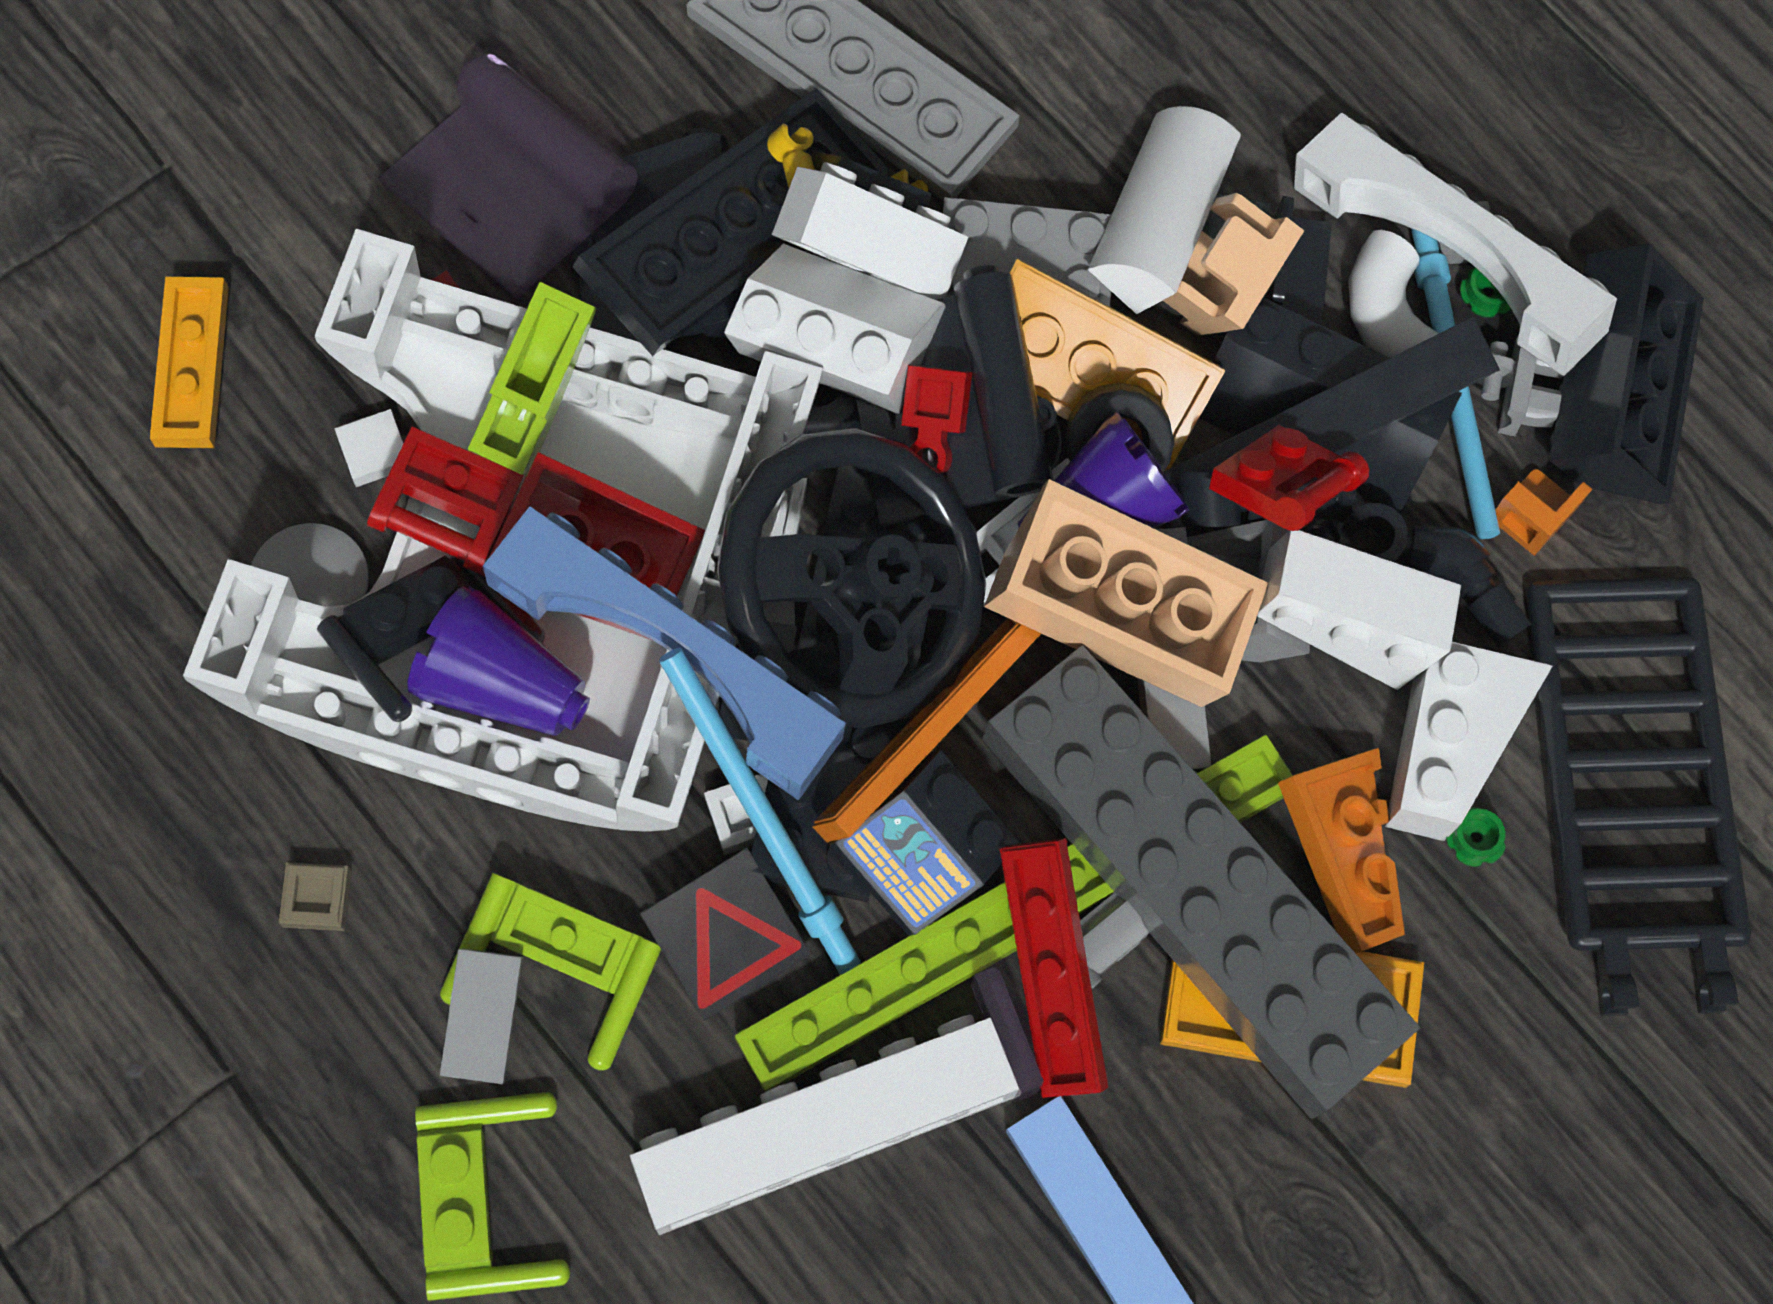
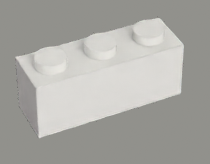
M823 162L820 171L797 167L772 235L850 269L935 300L946 297L968 240L967 236L948 228L951 220L949 216L919 205L914 213L901 207L905 198L903 195L871 184L868 192L854 185L857 178L856 174L830 163Z

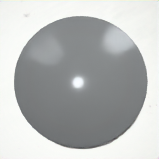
M299 524L276 533L262 545L251 564L253 567L289 577L299 600L324 607L351 604L366 595L368 590L369 566L360 547L350 536L341 530L324 524Z

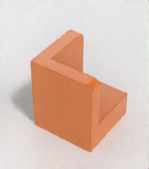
M1534 469L1521 483L1518 482L1496 508L1499 527L1535 556L1578 509L1593 489L1583 481L1570 496L1540 470Z

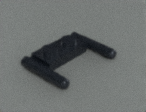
M445 555L343 608V615L339 617L336 615L326 617L317 627V632L394 722L406 720L412 713V705L380 668L379 664L431 637L430 634L426 633L429 626L445 602L459 588L465 587L469 589L470 586L475 590H480L540 643L545 639L544 630L529 613L488 586L486 577L464 568L465 561L454 556L448 558Z

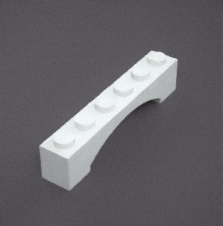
M1340 113L1296 154L1294 189L1338 219L1344 212L1380 217L1403 224L1438 240L1475 266L1497 288L1515 314L1520 324L1517 344L1561 375L1565 376L1609 332L1617 298L1611 295L1602 283L1593 278H1586L1562 262L1553 250L1537 245L1516 231L1507 219L1499 215H1493L1473 202L1461 188L1453 184H1447L1430 173L1415 157L1409 154H1402L1380 139L1378 134L1369 126L1359 125L1343 113Z

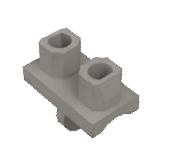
M1518 336L1514 342L1512 358L1506 357L1508 351L1507 344L1503 342L1491 343L1490 350L1500 371L1477 382L1483 385L1481 397L1490 401L1498 400L1500 389L1506 388L1498 433L1510 436L1516 435L1521 424L1552 428L1559 413L1562 397L1561 391L1532 385L1534 373L1561 379L1562 375L1518 345Z

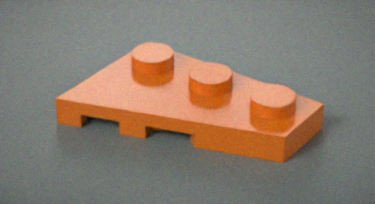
M1379 748L1291 776L1278 782L1334 928L1355 954L1405 935L1395 862L1385 855L1381 825L1389 823L1386 800H1379L1377 797L1374 771L1382 768Z

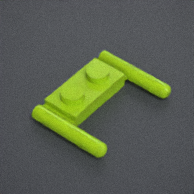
M492 873L460 948L486 951L491 940L496 944L592 986L615 994L587 1058L588 1063L594 1069L600 1071L609 1069L661 952L659 945L656 942L638 936L633 932L516 883L504 876ZM458 952L440 991L441 999L449 1005L451 1003Z
M542 1092L416 1106L415 1118L418 1131L417 1151L424 1266L426 1267V1294L428 1301L562 1286L568 1282L570 1268L567 1262L562 1259L492 1267L485 1143L482 1125L552 1117L557 1110V1100L552 1093Z

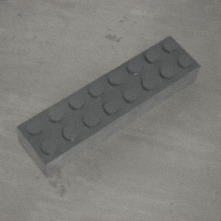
M1083 645L989 720L982 738L985 744L1120 898L1128 901L1136 910L1149 933L1310 1119L1328 1111L1421 1028Z

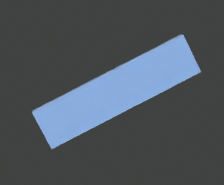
M1058 1096L1006 1130L1007 1135L1114 1304H1193L1061 1096Z

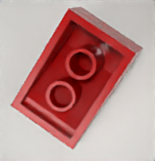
M538 452L528 469L489 557L526 510L532 507L545 517L552 512L566 519L580 533L578 540L597 553L601 548H606L617 554L631 567L632 572L630 575L648 588L654 583L659 584L677 596L706 530ZM483 568V570H482V572H481L480 575L486 577V576H485V572H484V568ZM577 614L592 619L594 621L649 639L629 628L623 627L616 623L588 615Z

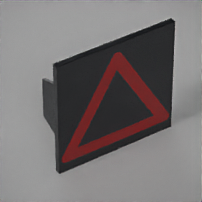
M745 848L639 913L703 1021L811 955L764 875L750 872L759 867L748 848Z

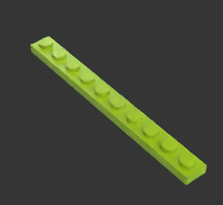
M1267 735L1197 773L1240 823L1283 799L1278 782L1293 776ZM1072 844L1068 846V853L1080 915L1105 901L1114 891ZM1006 883L999 885L925 927L917 934L909 936L734 1035L739 1048L764 1092L785 1084L1017 951Z

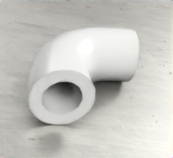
M1376 230L1370 234L1361 247L1349 277L1350 318L1364 346L1391 358L1439 333L1417 318L1406 300L1408 281L1419 265L1420 258L1417 251L1401 236L1390 231Z

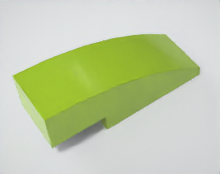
M539 282L489 391L492 394L491 399L467 450L526 476L535 456L543 446L592 323L596 311L594 306Z

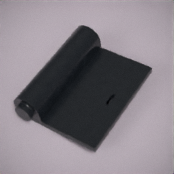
M983 265L967 270L963 274L964 280L957 283L954 287L955 295L935 299L944 303L945 309L920 365L972 372L966 431L964 433L948 432L947 442L952 452V463L947 472L941 473L950 483L964 509L1040 492L1046 481L1049 479L1054 481L1013 277L1009 273L999 272V268L995 265ZM856 398L863 431L904 443L909 448L916 442L919 428L901 426L903 407L900 414ZM926 448L922 454V459L937 470L938 455L933 449ZM870 472L881 527L927 517L921 505L886 476Z

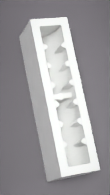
M1172 107L1156 113L1088 268L1089 272L1136 314L1176 294L1241 136L1230 123L1209 111L1195 107Z

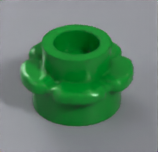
M1476 267L1468 272V279L1463 280L1460 285V295L1464 303L1471 305L1473 313L1481 317L1491 318L1498 312L1506 313L1511 309L1497 288ZM1488 288L1492 290L1493 295H1486L1483 289Z
M1470 808L1458 828L1449 837L1446 836L1448 846L1456 851V858L1467 866L1478 867L1482 862L1492 864L1503 855L1506 831L1500 818L1493 812L1485 809ZM1474 832L1480 834L1481 842H1473L1471 834Z

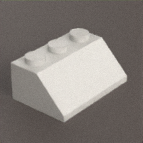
M782 244L747 279L724 334L742 355L762 361L764 352L768 351L822 367L823 374L819 384L900 414L904 404L908 365H921L945 309V304Z

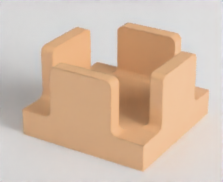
M1238 193L1217 198L1211 210L1226 222L1214 240L1201 231L1176 294L1163 301L1183 315L1180 324L1197 336L1243 329L1303 234L1304 230L1287 217L1280 219L1271 218Z

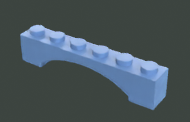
M529 507L483 565L488 586L537 620H540L546 611L588 615L629 628L655 641L669 651L681 648L692 668L724 700L744 731L750 744L747 748L746 764L799 800L843 739L846 723L839 719L841 715L840 710L831 701L816 692L810 691L805 696L786 682L788 675L785 671L768 658L757 655L753 660L734 647L736 643L734 637L719 624L705 619L701 624L682 611L683 603L668 589L655 583L648 588L630 575L632 572L631 567L614 552L601 548L597 553L578 540L580 533L563 517L552 512L545 517L532 507Z

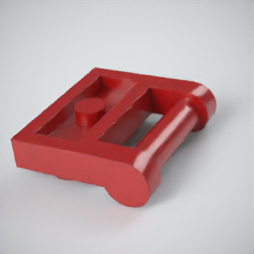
M1278 425L1215 467L1209 489L1286 530L1298 531L1313 520L1315 510L1342 491H1353L1366 482L1369 477V467L1364 457L1356 452L1349 451L1338 455L1308 440L1304 433ZM1312 478H1318L1303 490H1297Z
M411 427L375 501L366 526L383 533L389 528L465 561L464 568L481 574L483 565L490 555L522 484L524 475L415 427ZM402 493L479 526L480 529L475 539L397 506Z

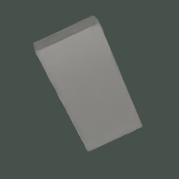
M463 948L458 949L440 1076L498 1084L505 1083L523 956Z

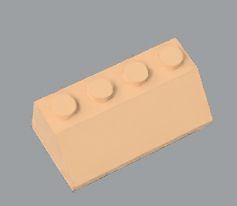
M1049 479L1043 485L1006 549L984 607L1076 650L1083 645L1094 658L1203 707L1230 694L1269 583Z

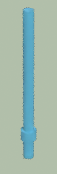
M1411 228L1415 250L1420 258L1419 265L1414 271L1417 287L1424 289L1432 329L1441 333L1455 326L1447 284L1451 281L1447 256L1440 254L1436 239ZM1468 386L1459 391L1462 392V395L1451 415L1476 537L1478 539H1490L1498 536L1500 529Z
M676 648L667 652L659 659V663L802 908L799 912V917L812 938L820 939L839 974L842 975L860 965L861 961L840 926L843 922L840 911L831 896H823L753 772L746 764L745 758L683 650Z

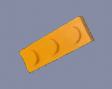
M165 277L150 440L155 447L215 448L229 289L225 279L222 277Z

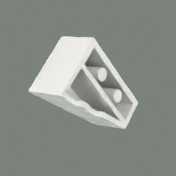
M1300 530L1288 531L1268 550L1262 580L1269 584L1257 617L1396 690L1450 652L1461 585Z
M1452 642L1449 653L1413 678L1388 808L1389 823H1386L1385 827L1445 841L1446 836L1449 837L1463 822L1551 670L1552 665Z

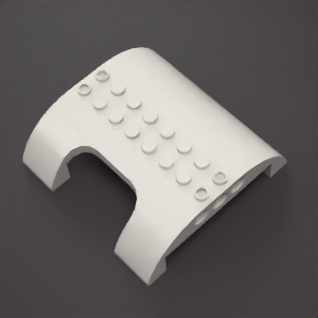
M356 229L315 333V339L326 352L348 370L384 392L405 408L422 431L467 450L491 399L492 394L489 391L527 309L422 278L413 245ZM589 328L576 366L539 453L706 530L677 597L684 605L682 611L701 624L705 619L711 620L730 633L717 574L726 512L755 465L804 433L823 374V368L765 351L757 376L754 377L664 349L652 357L640 342ZM785 491L765 521L761 537H771ZM412 497L409 498L406 510L475 539L480 529L477 525ZM397 532L380 577L371 591L355 602L445 555L451 558V555ZM227 560L183 674L186 681L207 695L260 723L322 749L378 768L519 810L559 820L618 830L660 831L678 827L705 740L659 663V659L669 650L655 641L570 612L546 611L540 620L532 616L545 632V639L542 644L586 682L583 694L590 697L588 709L576 729L572 731L565 727L559 735L553 736L425 702L409 693L407 681L412 662L417 651L425 656L428 655L429 648L434 639L431 636L379 664L380 668L412 705V713L406 720L394 722L317 632V627L323 619L331 615H336L337 617L343 615V608L351 604L324 607L299 600L289 577L233 560ZM695 671L716 708L719 694Z

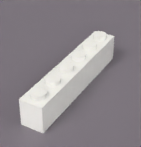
M972 1015L954 1019L938 1027L937 1030L940 1037L916 1045L914 1037L899 1040L880 1049L878 1052L881 1059L859 1068L855 1060L845 1061L820 1072L819 1075L822 1082L798 1091L795 1082L784 1084L760 1095L762 1105L738 1113L736 1105L727 1106L701 1117L702 1128L678 1136L676 1128H671L642 1139L640 1141L642 1151L631 1154L630 1158L656 1231L659 1235H662L1015 1098L1019 1087L991 1017L975 1023Z

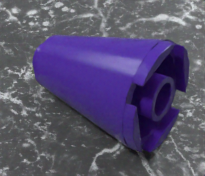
M1118 411L1106 419L1054 480V482L1153 529L1181 517L1190 510L1174 484L1169 485L1167 482L1168 479L1161 470L1162 468ZM1027 511V512L1024 514V516L1018 521V523H1017L1018 527H1020V525H1021V523L1023 522V520H1024L1025 516L1027 515L1028 511Z
M470 586L469 589L461 587L445 602L426 632L434 637L428 655L425 656L417 651L412 662L407 681L409 693L425 702L553 736L559 735L565 727L572 731L576 729L590 703V697L583 694L586 682L480 590H475Z

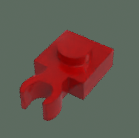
M908 365L901 426L919 428L918 438L910 449L921 458L926 448L933 449L938 455L937 471L940 474L945 473L950 469L952 463V452L947 442L948 432L964 433L966 431L972 372Z

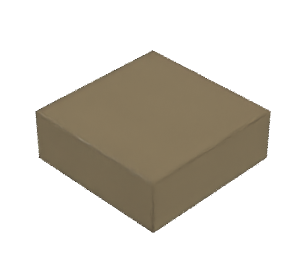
M286 862L279 924L283 928L345 931L352 873L349 866Z

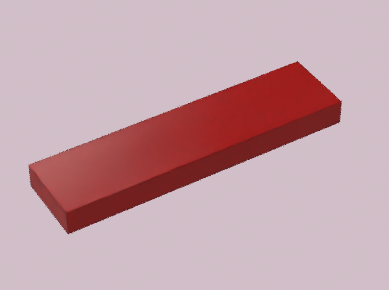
M1066 838L1007 845L1000 848L1042 1098L1102 1093L1109 1087Z

